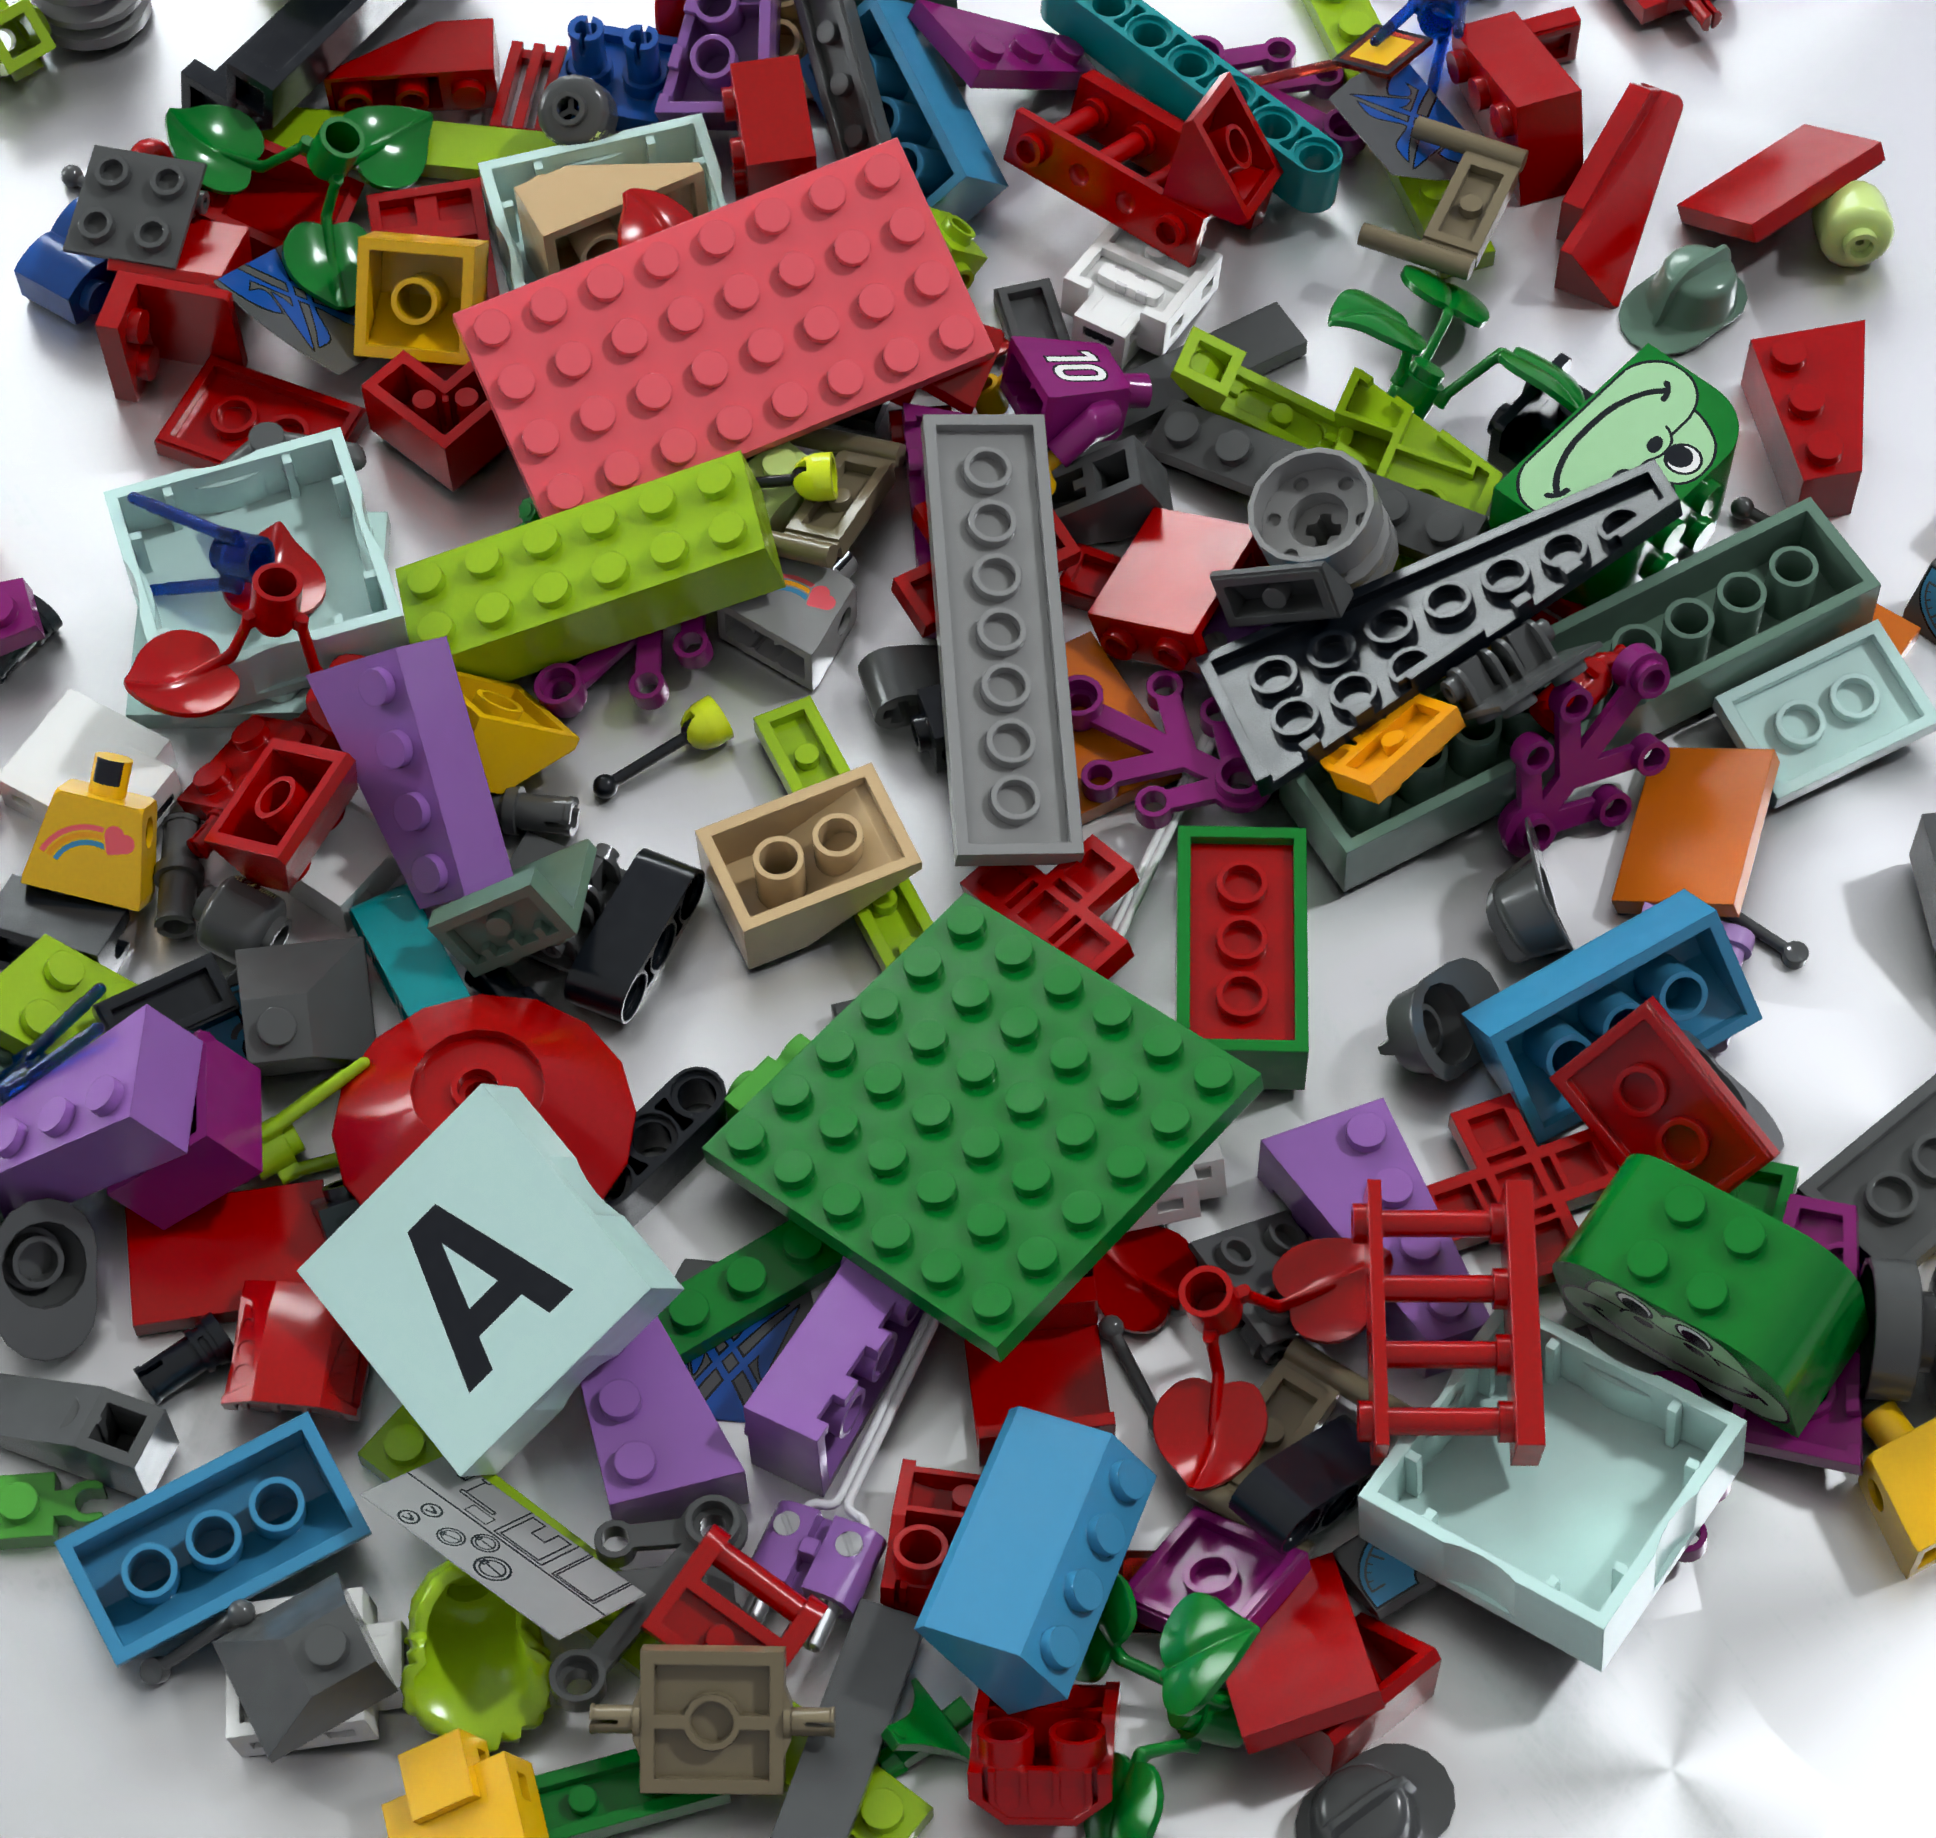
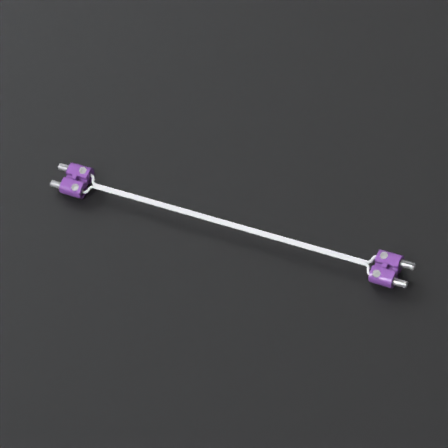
M1219 604L1209 620L1202 637L1208 651H1212L1272 624L1229 628ZM1192 672L1196 678L1204 682L1201 674ZM1215 713L1210 717L1213 721H1223L1220 713ZM1202 733L1196 747L1198 750L1212 755L1216 746L1215 740ZM1184 772L1177 787L1197 782L1199 779ZM1184 811L1173 813L1172 820L1168 825L1156 829L1136 870L1139 882L1124 895L1110 924V927L1123 937L1135 916ZM925 1311L837 1494L829 1500L812 1499L804 1504L789 1500L780 1501L751 1558L806 1599L810 1594H813L829 1606L802 1645L805 1649L815 1653L822 1651L837 1618L842 1620L853 1618L859 1601L863 1597L887 1546L884 1537L870 1528L868 1518L856 1510L853 1504L940 1323ZM843 1503L845 1513L854 1521L835 1515L833 1521L825 1519L819 1509L831 1510ZM750 1593L742 1609L762 1624L770 1607Z

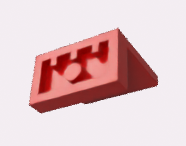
M117 271L95 323L116 399L138 403L146 382L153 381L157 375L160 358L204 366L209 356L213 355L247 367L248 358L233 296L230 291L210 284L197 285L164 279L150 273L136 274Z

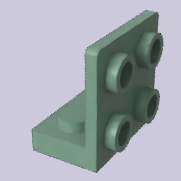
M585 839L512 871L513 876L432 910L427 929L474 978L499 967H509L521 958L549 946L562 945L578 933L597 848L589 839Z

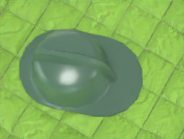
M1726 244L1716 248L1705 245H1686L1675 249L1668 255L1659 270L1636 286L1622 302L1618 314L1620 329L1629 343L1640 350L1649 343L1667 356L1683 354L1699 346L1744 312L1748 297L1745 285L1737 276L1734 264L1731 262L1730 248Z

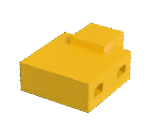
M460 1728L397 1755L406 1794L381 1805L388 1838H549L532 1763L506 1751L490 1757L486 1740Z

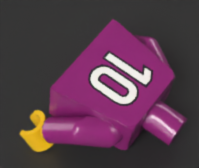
M1011 336L1005 365L1001 367L1003 374L997 377L995 374L989 373L975 408L978 414H1004L1010 404L1015 414H1044L1047 449H1050L1048 451L1051 494L1053 495L1057 483L1052 471L1062 463L1067 468L1091 445L1097 442L1116 440L1122 434L1128 409L1149 407L1152 400V382L1147 373H1123L1108 348L1100 343Z

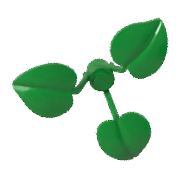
M201 105L191 108H169L165 116V130L173 157L206 163L207 169L201 188L222 195H237L245 191L250 183L252 171L265 173L305 153L311 172L317 178L328 181L329 187L321 212V224L306 221L295 225L283 242L282 261L289 277L300 289L336 310L348 311L354 308L356 303L358 237L367 234L363 227L353 222H340L333 225L332 215L339 189L344 182V178L355 166L361 179L373 188L383 191H395L411 187L423 173L427 162L429 136L434 116L432 112L403 106L376 105L359 107L350 110L343 116L327 119L314 138L303 135L297 144L266 160H258L264 151V138L257 124L247 114L232 107Z
M1406 265L1402 269L1400 277L1404 285L1415 295L1442 309L1441 318L1428 343L1419 333L1408 327V322L1402 314L1364 291L1358 289L1345 290L1336 298L1331 307L1328 327L1336 326L1355 329L1402 350L1398 367L1390 379L1392 383L1386 393L1393 398L1396 396L1402 398L1414 407V414L1425 420L1434 405L1444 410L1454 395L1498 363L1514 375L1552 397L1571 413H1574L1586 401L1581 387L1571 375L1545 358L1521 347H1516L1513 352L1502 347L1496 349L1444 389L1441 382L1445 374L1430 361L1453 316L1458 317L1473 327L1481 328L1487 323L1489 312L1486 306L1468 291L1454 284L1447 283L1434 273L1420 267ZM1413 355H1414V356H1420V357H1415V358L1413 359L1412 363H1411V360H1412V356H1413Z
M1118 1573L1075 1680L1086 1683L1099 1681L1108 1671L1113 1659L1117 1665L1162 1685V1698L1167 1709V1718L1169 1724L1179 1733L1180 1739L1140 1746L1135 1749L1131 1759L1123 1753L1115 1752L1113 1799L1109 1804L1084 1821L1086 1838H1153L1163 1811L1164 1792L1159 1772L1152 1764L1148 1763L1152 1758L1179 1752L1197 1755L1202 1742L1231 1749L1238 1748L1244 1743L1228 1689L1221 1686L1234 1671L1261 1629L1255 1623L1234 1612L1218 1598L1205 1593H1191L1181 1599L1175 1606L1162 1631L1160 1656L1165 1667L1159 1670L1131 1657L1121 1647L1134 1630L1137 1620V1608L1130 1585Z

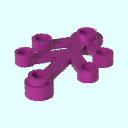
M1193 36V38L1238 71L1262 66L1269 74L1250 76L1242 71L1240 72L1334 140L1341 147L1343 160L1354 158L1366 147V143L1336 108L1326 114L1288 95L1290 93L1310 90L1315 97L1328 100L1329 97L1343 86L1344 71L1336 62L1320 61L1313 65V67L1293 70L1296 60V47L1287 38L1275 37L1269 39L1264 44L1224 50L1223 45L1211 36ZM1273 55H1283L1285 57L1275 58ZM1328 78V79H1332L1333 81L1324 82V81H1321L1320 79Z
M706 615L682 622L681 631L673 640V650L677 659L686 669H700L706 666L713 657L714 650L705 632ZM663 629L588 654L575 666L569 663H554L545 667L539 672L534 681V692L540 704L555 717L567 719L576 716L581 712L588 697L587 689L637 644L635 673L629 680V691L639 708L643 710L660 708L667 702L670 694L669 687L661 673ZM693 644H702L695 652H685ZM657 685L652 692L641 693L642 689L646 686ZM569 693L565 697L559 698L562 694Z
M1634 643L1624 648L1618 654L1612 666V677L1614 683L1619 688L1582 738L1581 721L1590 713L1593 706V697L1579 683L1570 680L1554 687L1548 699L1549 708L1554 713V747L1541 735L1533 731L1521 734L1513 742L1510 749V758L1516 765V799L1508 803L1502 810L1498 819V831L1503 846L1514 856L1523 858L1531 852L1525 827L1526 817H1529L1533 824L1541 851L1543 852L1553 842L1557 832L1596 819L1607 827H1615L1623 823L1631 812L1632 801L1630 797L1614 784L1601 785L1591 796L1565 803L1575 788L1632 769H1636L1644 776H1654L1666 767L1670 758V750L1665 743L1651 733H1642L1636 736L1629 744L1603 752L1642 699H1653L1660 696L1669 685L1670 671L1668 662L1665 657L1649 645ZM1575 696L1573 703L1566 708L1569 700ZM1537 748L1535 754L1528 759L1529 754ZM1652 750L1650 755L1644 759L1645 755ZM1555 756V774L1542 790L1541 773L1550 767ZM1614 800L1612 806L1606 810L1607 806Z
M1169 670L1157 671L1148 678L1146 683L1148 705L1153 710L1159 712L1165 733L1105 705L1103 689L1094 678L1086 675L1068 677L1071 709L1078 706L1088 708L1081 711L1071 710L1073 731L1084 732L1094 728L1146 753L1112 762L1097 759L1087 763L1081 772V784L1084 796L1090 801L1097 803L1108 802L1118 794L1120 786L1183 772L1200 781L1170 789L1155 785L1147 786L1137 793L1135 797V815L1137 821L1143 827L1160 829L1170 823L1175 812L1217 804L1225 811L1231 813H1250L1261 808L1269 800L1271 794L1261 798L1224 720L1213 721L1209 718L1215 713H1220L1212 697L1206 699L1200 707V727L1204 734L1214 738L1219 759L1197 749L1183 705V680L1177 673ZM1161 688H1170L1175 691L1166 696L1156 693ZM1096 777H1106L1110 780L1104 785H1095L1090 782ZM1236 784H1245L1248 785L1249 788L1235 789L1232 788V786ZM1150 803H1159L1164 806L1163 809L1156 812L1148 811L1144 807Z

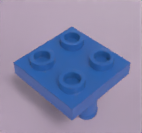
M587 15L573 18L568 24L567 29L571 44L558 78L572 74L582 75L591 78L608 90L617 105L618 123L616 131L659 123L660 121L654 111L659 94L663 93L669 72L667 65L673 44H677L678 37L658 34L657 29L651 26H647L646 32H643L641 24L631 25L625 29L604 25L602 20L594 16L591 23L588 22Z

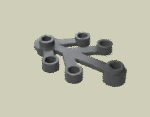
M710 1494L692 1502L685 1509L680 1519L628 1524L622 1520H610L603 1523L597 1529L594 1536L596 1555L600 1562L610 1568H621L628 1565L635 1558L637 1551L676 1550L662 1566L616 1571L618 1575L641 1590L646 1596L628 1604L589 1650L570 1649L561 1653L553 1661L549 1670V1683L552 1697L561 1708L569 1712L582 1713L590 1710L591 1703L600 1704L608 1686L606 1675L644 1633L640 1626L703 1538L701 1533L706 1527L714 1523L723 1527L731 1535L728 1542L740 1551L743 1549L748 1538V1521L744 1511L736 1502L721 1495ZM615 1536L623 1537L628 1541L627 1546L620 1551H609L603 1546L606 1540ZM711 1565L705 1573L707 1585L743 1610L735 1600L733 1580ZM575 1679H586L592 1684L591 1689L581 1695H573L566 1690L569 1683Z

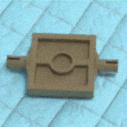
M643 1644L640 1649V1687L633 1705L591 1703L589 1732L590 1734L626 1733L633 1735V1742L640 1757V1793L784 1795L786 1789V1752L792 1737L831 1736V1738H835L836 1707H793V1701L786 1686V1646Z

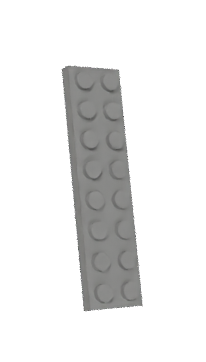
M923 414L921 440L954 865H1058L1074 861L1082 863L1084 843L1044 414Z

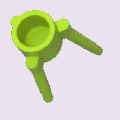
M362 1056L348 1067L340 1068L277 1115L262 1122L263 1172L259 1174L262 1181L277 1174L282 1184L286 1185L304 1175L339 1167L336 1153L297 1162L295 1156L306 1149L292 1123L370 1066L368 1057Z

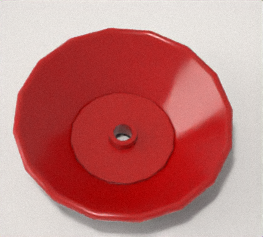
M478 994L422 1008L374 1039L363 1055L369 1058L370 1066L341 1088L331 1134L343 1185L361 1206L481 1083L518 1087L576 1157L587 1181L604 1200L628 1164L637 1112L622 1062L587 1023L537 999Z

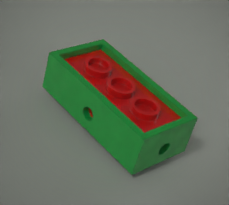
M1178 825L1176 856L1175 1021L1262 1073L1264 1089L1305 1090L1309 1054L1306 828Z

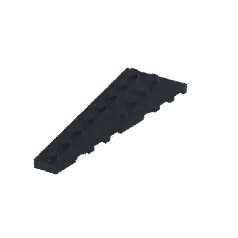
M1653 459L1353 589L1354 596L1341 618L1272 624L1196 657L1195 660L1201 676L1261 798L1287 784L1321 759L1445 677L1448 670L1475 656L1482 648H1488L1493 641L1502 638L1520 626L1521 623L1532 618L1683 516L1680 499L1656 460Z

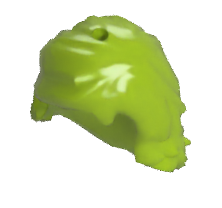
M449 1560L429 1571L411 1599L408 1615L409 1631L404 1639V1643L409 1646V1650L406 1653L408 1665L403 1669L400 1690L403 1694L402 1708L408 1715L416 1717L419 1725L427 1732L438 1735V1737L460 1728L486 1740L489 1753L498 1750L501 1741L519 1744L522 1730H531L540 1726L545 1716L543 1713L551 1707L549 1700V1670L552 1665L549 1656L551 1651L544 1644L541 1627Z

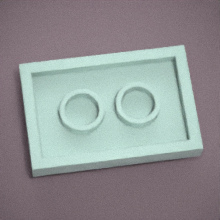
M1878 619L1716 696L1712 705L1713 710L1737 749H1775L1780 764L1770 798L1774 809L1936 731V709Z

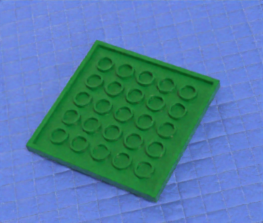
M965 892L702 1147L706 1163L1001 1363L1264 1090L1262 1073Z

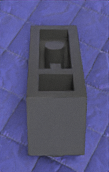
M1134 435L1074 460L1067 468L1061 465L1052 471L1057 483L1056 490L1052 495L1053 509L1077 544L1078 542L1087 545L1124 540L1138 533L1154 507L1173 510L1166 468Z

